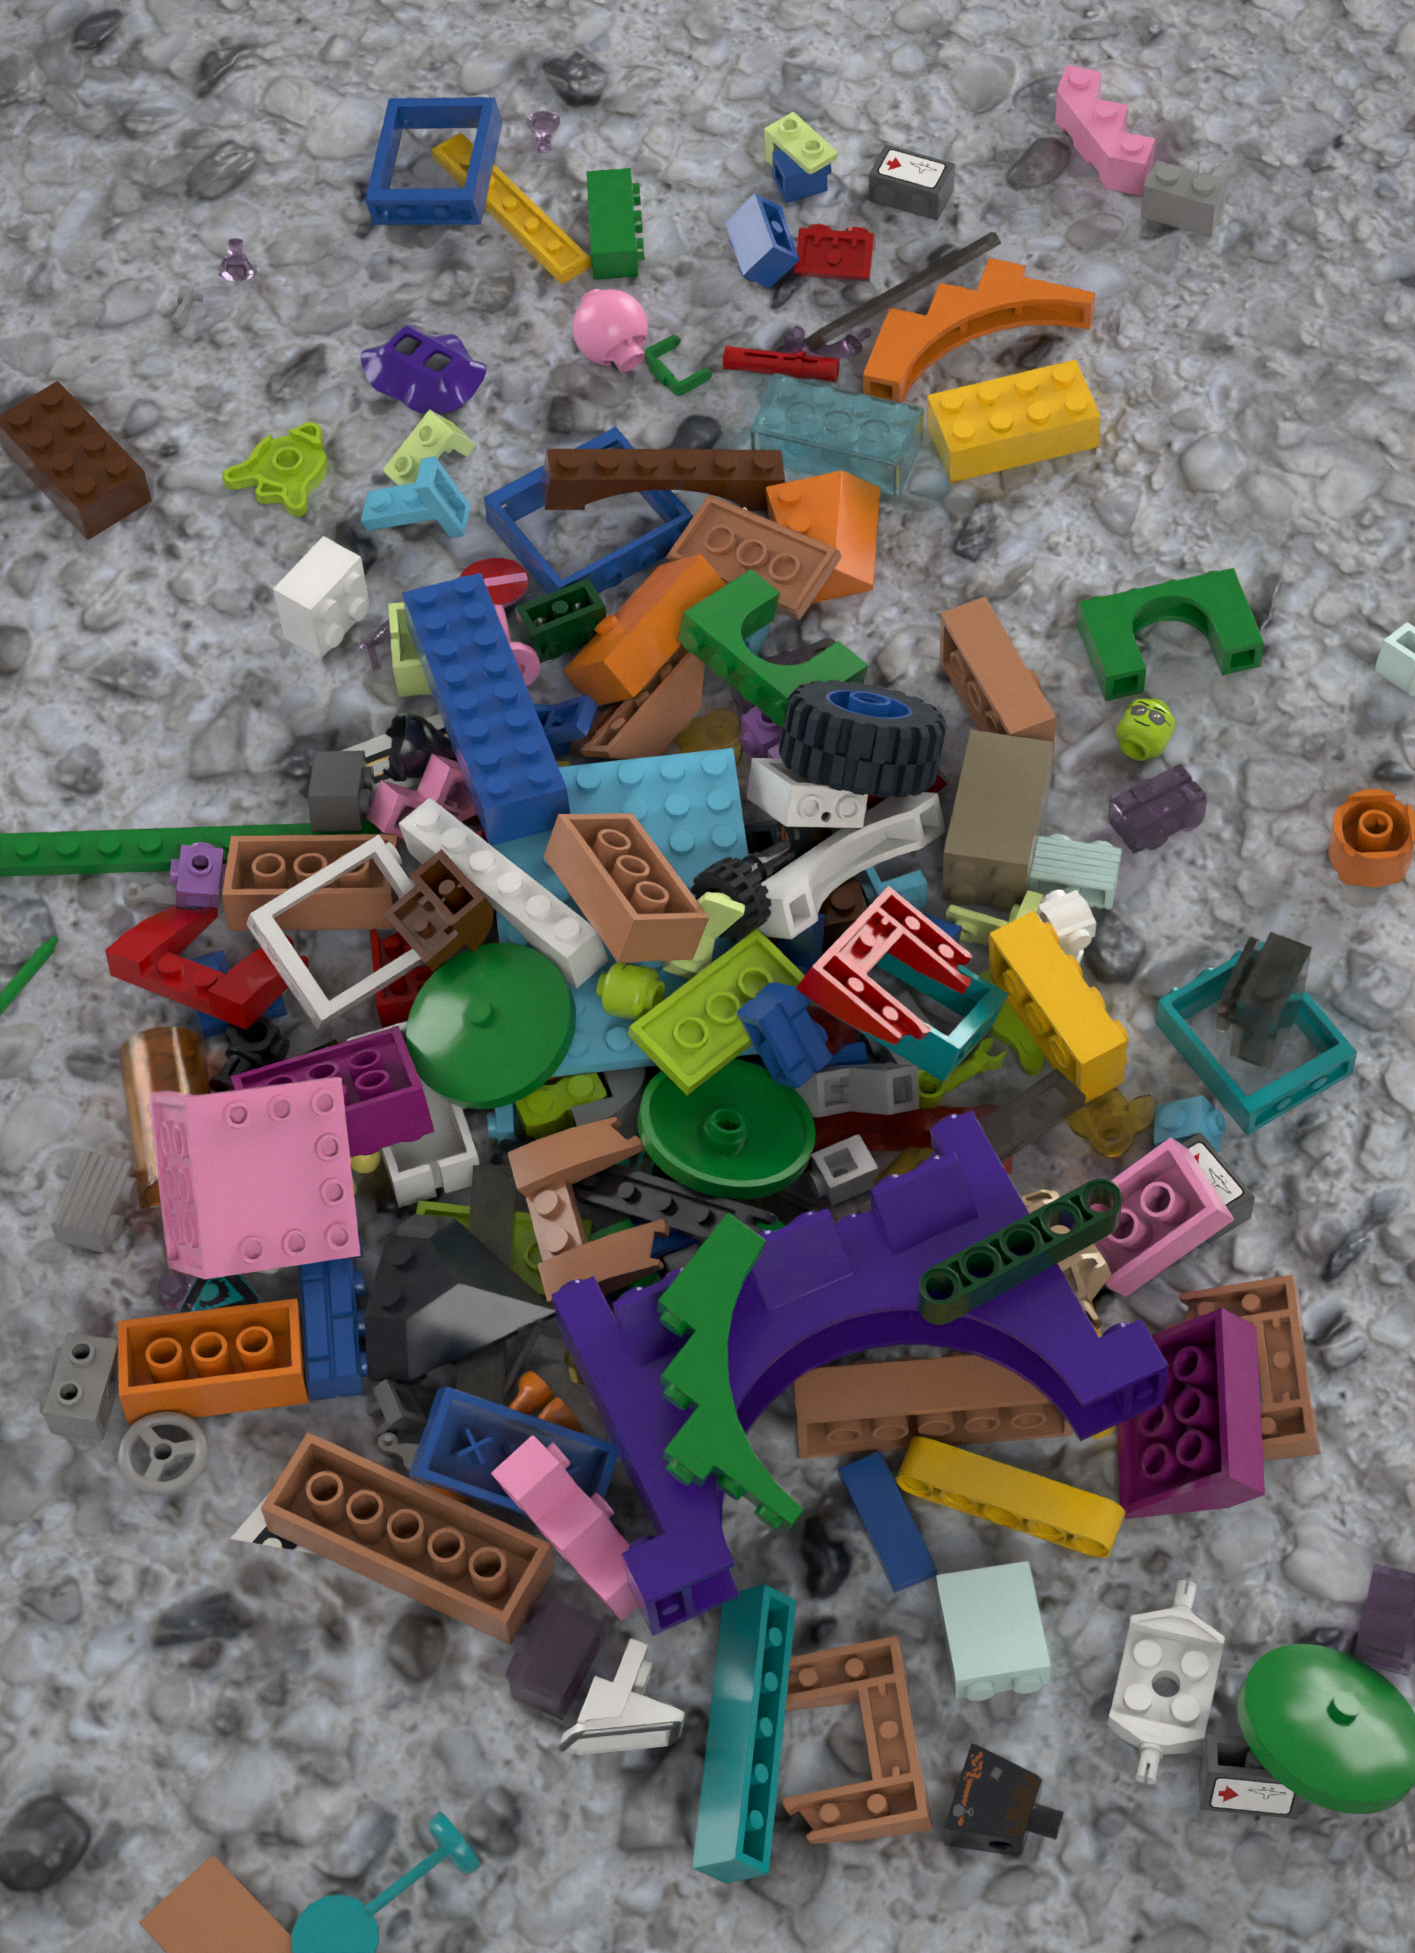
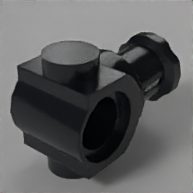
M261 1015L247 1030L230 1023L225 1033V1042L230 1044L225 1051L227 1062L218 1075L211 1077L209 1086L215 1093L234 1091L231 1076L283 1061L288 1054L290 1041L281 1036L280 1028L273 1025L271 1020L265 1015ZM263 1039L258 1043H251L254 1040Z

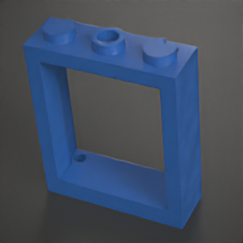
M495 97L389 98L365 198L374 225H481L503 123ZM477 128L464 188L390 189L403 129Z

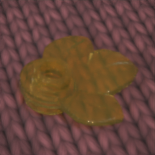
M724 708L710 712L705 718L691 719L690 725L672 741L674 744L681 746L678 754L733 748L736 767L743 753V748L738 740L741 722L735 712ZM724 724L722 728L715 730L719 725Z
M1113 1088L1091 1100L1089 1106H1068V1124L1075 1135L1090 1141L1092 1149L1098 1155L1106 1158L1120 1157L1131 1149L1134 1137L1150 1127L1155 1113L1154 1101L1152 1096L1147 1094L1127 1102L1117 1088ZM1112 1136L1119 1138L1115 1141H1105Z

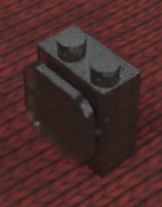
M1273 932L1269 933L1260 951V939L1253 936L1249 937L1223 991L1216 1030L1223 1033L1227 1032L1231 1024L1233 1026L1230 1056L1271 1071L1303 1003L1312 950L1311 946Z

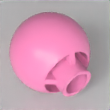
M594 289L586 293L581 298V304L575 312L572 324L573 337L578 349L586 358L596 364L611 366V361H613L620 372L634 369L645 359L642 347L646 343L648 336V320L643 307L633 296L616 289Z

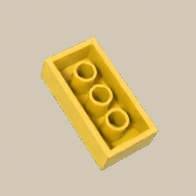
M1076 359L927 395V427L950 483L1099 447L1101 415Z
M1033 910L989 933L990 979L996 987L1009 994L1006 999L1007 1003L1034 1039L1038 1048L1077 1104L1081 1106L1123 1084L1125 1064L1128 1062L1126 1056L1127 1043L1129 1042L1127 1031L1118 1019L1113 1021L1105 1010L1106 1006L1103 997L1094 986L1089 988L1083 980L1081 967L1072 954L1066 955L1061 949L1058 935L1049 922L1043 923Z

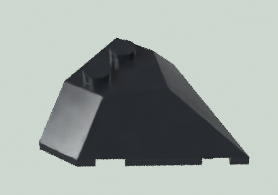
M413 1214L387 1235L365 1311L368 1377L374 1381L388 1379L402 1384H415L427 1378V1372L450 1361L455 1365L518 1335V1329L539 1319L546 1322L556 1317L555 1309L456 1218Z

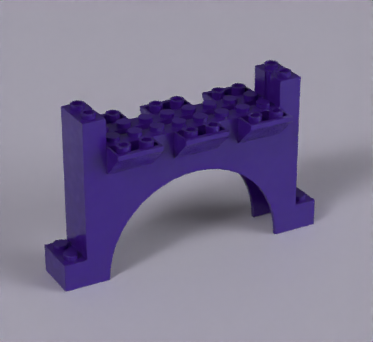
M972 1110L962 1115H948L941 1119L934 1127L930 1128L931 1146L934 1150L931 1153V1157L923 1161L917 1169L901 1176L898 1174L889 1175L880 1180L874 1188L870 1189L871 1210L860 1215L857 1213L846 1215L838 1220L836 1224L828 1208L817 1213L813 1211L805 1212L783 1228L776 1231L765 1230L758 1233L759 1236L766 1240L765 1247L745 1279L732 1312L727 1343L729 1384L737 1417L746 1436L766 1408L789 1386L794 1384L795 1380L807 1372L852 1353L894 1345H929L951 1348L995 1362L1020 1376L1053 1403L1068 1421L1080 1441L1162 1405L1165 1400L1168 1364L1143 1320L1139 1319L1130 1324L1127 1322L1117 1323L1108 1328L1102 1337H1098L1058 1263L952 1322L943 1325L932 1324L920 1315L918 1310L919 1280L926 1270L1030 1214ZM1015 1247L1010 1250L1017 1256H1025L1031 1253L1023 1247ZM684 1268L671 1271L662 1281L646 1288L635 1287L626 1291L619 1300L613 1302L616 1320L594 1276L585 1280L575 1279L569 1281L558 1292L551 1294L560 1334L658 1536L656 1538L654 1536L642 1537L629 1546V1550L622 1553L629 1588L652 1636L739 1597V1592L729 1569L734 1567L735 1564L722 1530L725 1492L715 1484L718 1477L712 1473L701 1488L692 1481L688 1486H685L665 1470L669 1463L662 1459L666 1447L694 1413V1410L690 1407L682 1411L670 1403L662 1395L665 1388L659 1384L662 1373L691 1338L686 1333L679 1337L668 1330L659 1321L662 1315L656 1311L658 1300ZM975 1269L969 1272L977 1278H984L990 1275L984 1269ZM935 1291L929 1294L935 1300H945L950 1297L944 1291Z

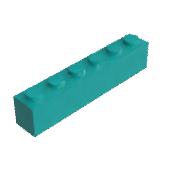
M766 1584L738 1591L739 1597L722 1604L692 1869L725 1884L769 1875L796 1600Z

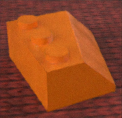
M843 470L766 487L768 520L834 547L841 553L842 558L812 603L873 590L880 487Z

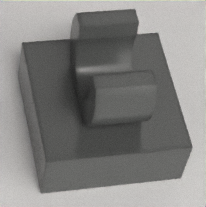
M385 1379L373 1388L377 1401L368 1407L367 1413L369 1416L380 1418L383 1415L385 1417V1422L375 1430L377 1435L386 1432L396 1435L399 1430L416 1434L426 1426V1418L412 1387Z

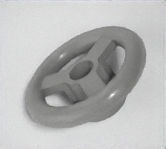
M174 1411L155 1412L142 1417L126 1431L118 1449V1465L125 1480L136 1490L155 1496L175 1494L189 1487L202 1474L209 1456L208 1439L202 1427L191 1417ZM159 1425L178 1426L187 1431L193 1440L173 1443L170 1440L161 1439L152 1428ZM139 1437L149 1448V1467L144 1477L135 1470L131 1457L132 1449ZM164 1454H171L169 1458L165 1460H159L160 1456ZM194 1456L192 1464L185 1471V1457Z

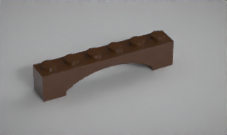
M546 449L542 474L545 510H585V505L620 494L650 490H682L721 497L739 504L740 508L746 507L748 511H767L766 487L785 483L781 450Z

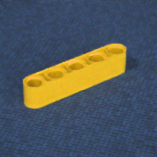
M914 1437L911 1439L895 1478L896 1485L900 1489L916 1497L1097 1558H1106L1111 1555L1126 1514L1119 1504L1108 1498L926 1437Z

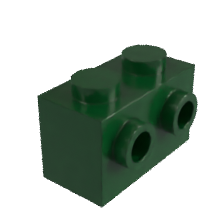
M589 578L515 607L519 638L522 643L529 645L536 651L540 663L555 660L567 652L587 645L597 634L595 627L606 617L605 605Z

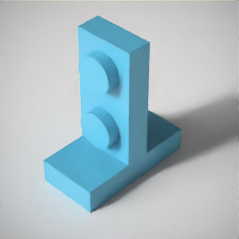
M434 456L421 459L415 483L368 491L360 522L367 531L436 519L450 538H456L465 535L471 505Z

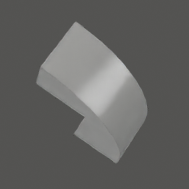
M861 1064L823 1067L821 1070L814 1072V1076L804 1085L795 1089L807 1104L812 1117H824L849 1111L890 1115L919 1109L916 1065Z
M647 1067L603 1071L608 1098L571 1107L574 1127L616 1117L622 1123L621 1127L616 1131L626 1140L632 1138L638 1132V1111L643 1093L649 1084Z

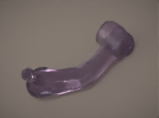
M795 326L792 328L794 339H790L786 335L783 336V348L785 353L796 354L798 350L806 351L808 355L844 359L860 354L863 351L861 342L869 338L872 332L869 328H864L857 337L847 334L840 341L827 345L806 339L804 329L800 326Z
M389 619L371 631L359 645V651L368 650L373 671L381 669V663H379L375 647L382 645L384 641L391 637Z

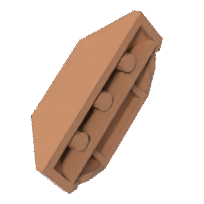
M681 645L634 698L610 704L592 725L587 737L583 738V745L580 748L583 756L625 760L663 756L668 749V745L680 732L690 725L691 719L702 707L705 663Z

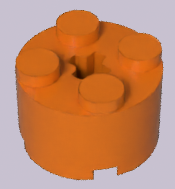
M1365 789L1351 794L1345 803L1340 807L1338 806L1333 816L1328 855L1332 866L1338 872L1339 879L1343 883L1351 886L1381 887L1399 883L1405 878L1406 872L1411 866L1415 849V811L1408 803L1405 806L1395 799V794L1386 790Z

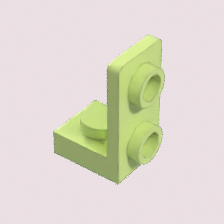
M794 112L764 128L765 161L772 167V152L780 149L808 174L815 173L838 158L837 150Z
M429 409L386 464L383 471L398 486L415 483L421 459L434 456L438 459L443 451L450 454L453 449L468 456L476 444L453 422Z
M1027 890L1022 904H1014L1008 922L955 905H949L946 912V921L962 926L960 941L966 943L975 942L989 947V933L1033 910L1038 915V905L1042 904L1044 895Z
M706 892L697 902L709 916V920L693 960L663 962L662 970L690 980L711 964L715 939L744 915L745 905L733 901L728 895Z

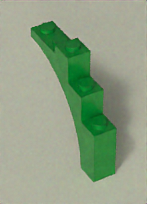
M728 1212L658 1300L656 1311L662 1315L659 1321L675 1335L682 1337L686 1333L691 1337L662 1373L659 1383L665 1388L662 1395L682 1411H685L687 1407L694 1410V1413L664 1450L662 1459L669 1463L665 1470L685 1486H688L692 1481L701 1488L713 1473L718 1477L715 1484L723 1492L737 1501L743 1496L755 1505L757 1509L754 1511V1514L762 1522L774 1530H777L781 1525L787 1531H790L801 1517L804 1509L776 1484L753 1452L737 1417L728 1373L727 1343L732 1312L742 1285L761 1256L766 1240Z

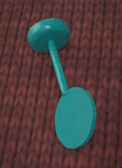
M439 1811L428 1823V1829L439 1846L437 1850L367 1905H364L356 1898L342 1894L324 1896L309 1904L295 1923L292 1932V1952L376 1953L379 1946V1926L373 1916L446 1857L463 1874L473 1873L481 1864L460 1832Z

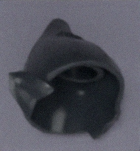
M405 712L402 716L397 715L391 720L392 725L387 728L385 733L392 738L391 754L388 758L389 766L385 767L383 772L393 781L404 782L407 778H422L431 754L458 762L449 738L445 737L426 719L416 714Z

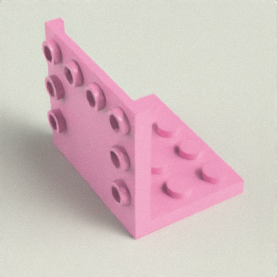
M341 1077L204 1095L172 1091L149 1093L169 1269L202 1279H210L361 1256Z

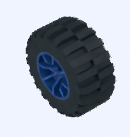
M818 680L812 681L810 684L803 683L799 685L789 695L779 745V754L784 765L788 769H792L794 774L806 777L815 784L827 785L834 790H845L853 792L852 794H869L887 798V796L902 798L907 797L909 794L916 796L926 792L935 783L947 727L942 713L937 711L936 707L931 704H925L922 699L915 696L910 697L901 691H892L873 684L872 686L864 685L861 682L849 681L848 683L840 682L839 680L822 682Z

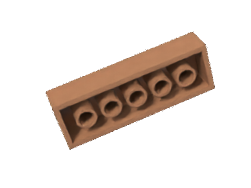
M951 1352L942 1355L940 1358L930 1359L904 1356L896 1359L894 1362L873 1363L869 1360H858L847 1366L828 1367L823 1365L807 1372L795 1380L793 1384L799 1459L907 1450L911 1439L914 1437H926L951 1446L1073 1436V1429L1053 1403L1034 1386L995 1362L976 1355H965L960 1352Z
M309 1432L305 1435L261 1507L269 1532L509 1645L513 1643L555 1568L550 1543Z

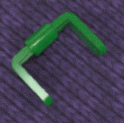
M676 334L647 348L645 351V363L649 367V371L663 386H667L675 395H683L709 381L712 377V372L708 368H704L680 382L676 380L674 374L657 359L679 346L681 339Z

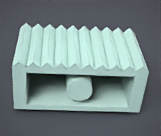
M1053 834L1049 837L1038 836L1030 873L1029 891L1043 894L1045 897L1055 890H1064L1066 894L1077 890L1090 907L1096 906L1099 909L1104 907L1110 910L1113 907L1120 872L1122 848L1113 847L1110 843L1100 840L1091 843L1072 841L1069 837L1062 834Z

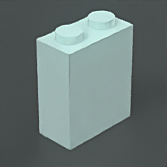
M1029 1561L936 1575L935 1595L955 1699L967 1697L971 1701H981L993 1697L997 1692L1014 1690L1019 1694H1026L1041 1689L1042 1685L1049 1684L1051 1665Z

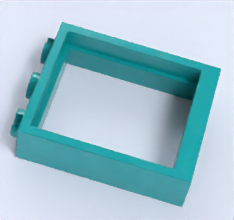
M1264 941L1252 948L1247 947L1243 952L1238 950L1229 961L1216 968L1208 967L1197 975L1195 980L1181 988H1171L1167 995L1161 996L1158 1000L1156 1025L1246 1135L1353 1074L1357 1056L1356 1049ZM1258 979L1318 1050L1320 1055L1253 1094L1246 1096L1185 1020Z
M887 952L876 964L877 966L961 1015L964 1019L949 1036L928 1025L931 1030L924 1039L917 1040L912 1035L903 1036L898 1044L894 1045L857 1028L855 1029L944 1082L992 1028L1009 994L963 966L958 965V972L971 978L970 986L961 994L917 972ZM811 999L809 1000L811 1003H813V1004H815L816 1006L820 1007V1006L817 1005L815 1002H813Z

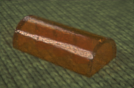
M173 1026L157 1027L139 1032L126 1040L119 1051L141 1209L161 1205L149 1093L159 1091H172L193 1095L212 1093V1089L209 1086L210 1073L206 1047L202 1037L192 1030Z

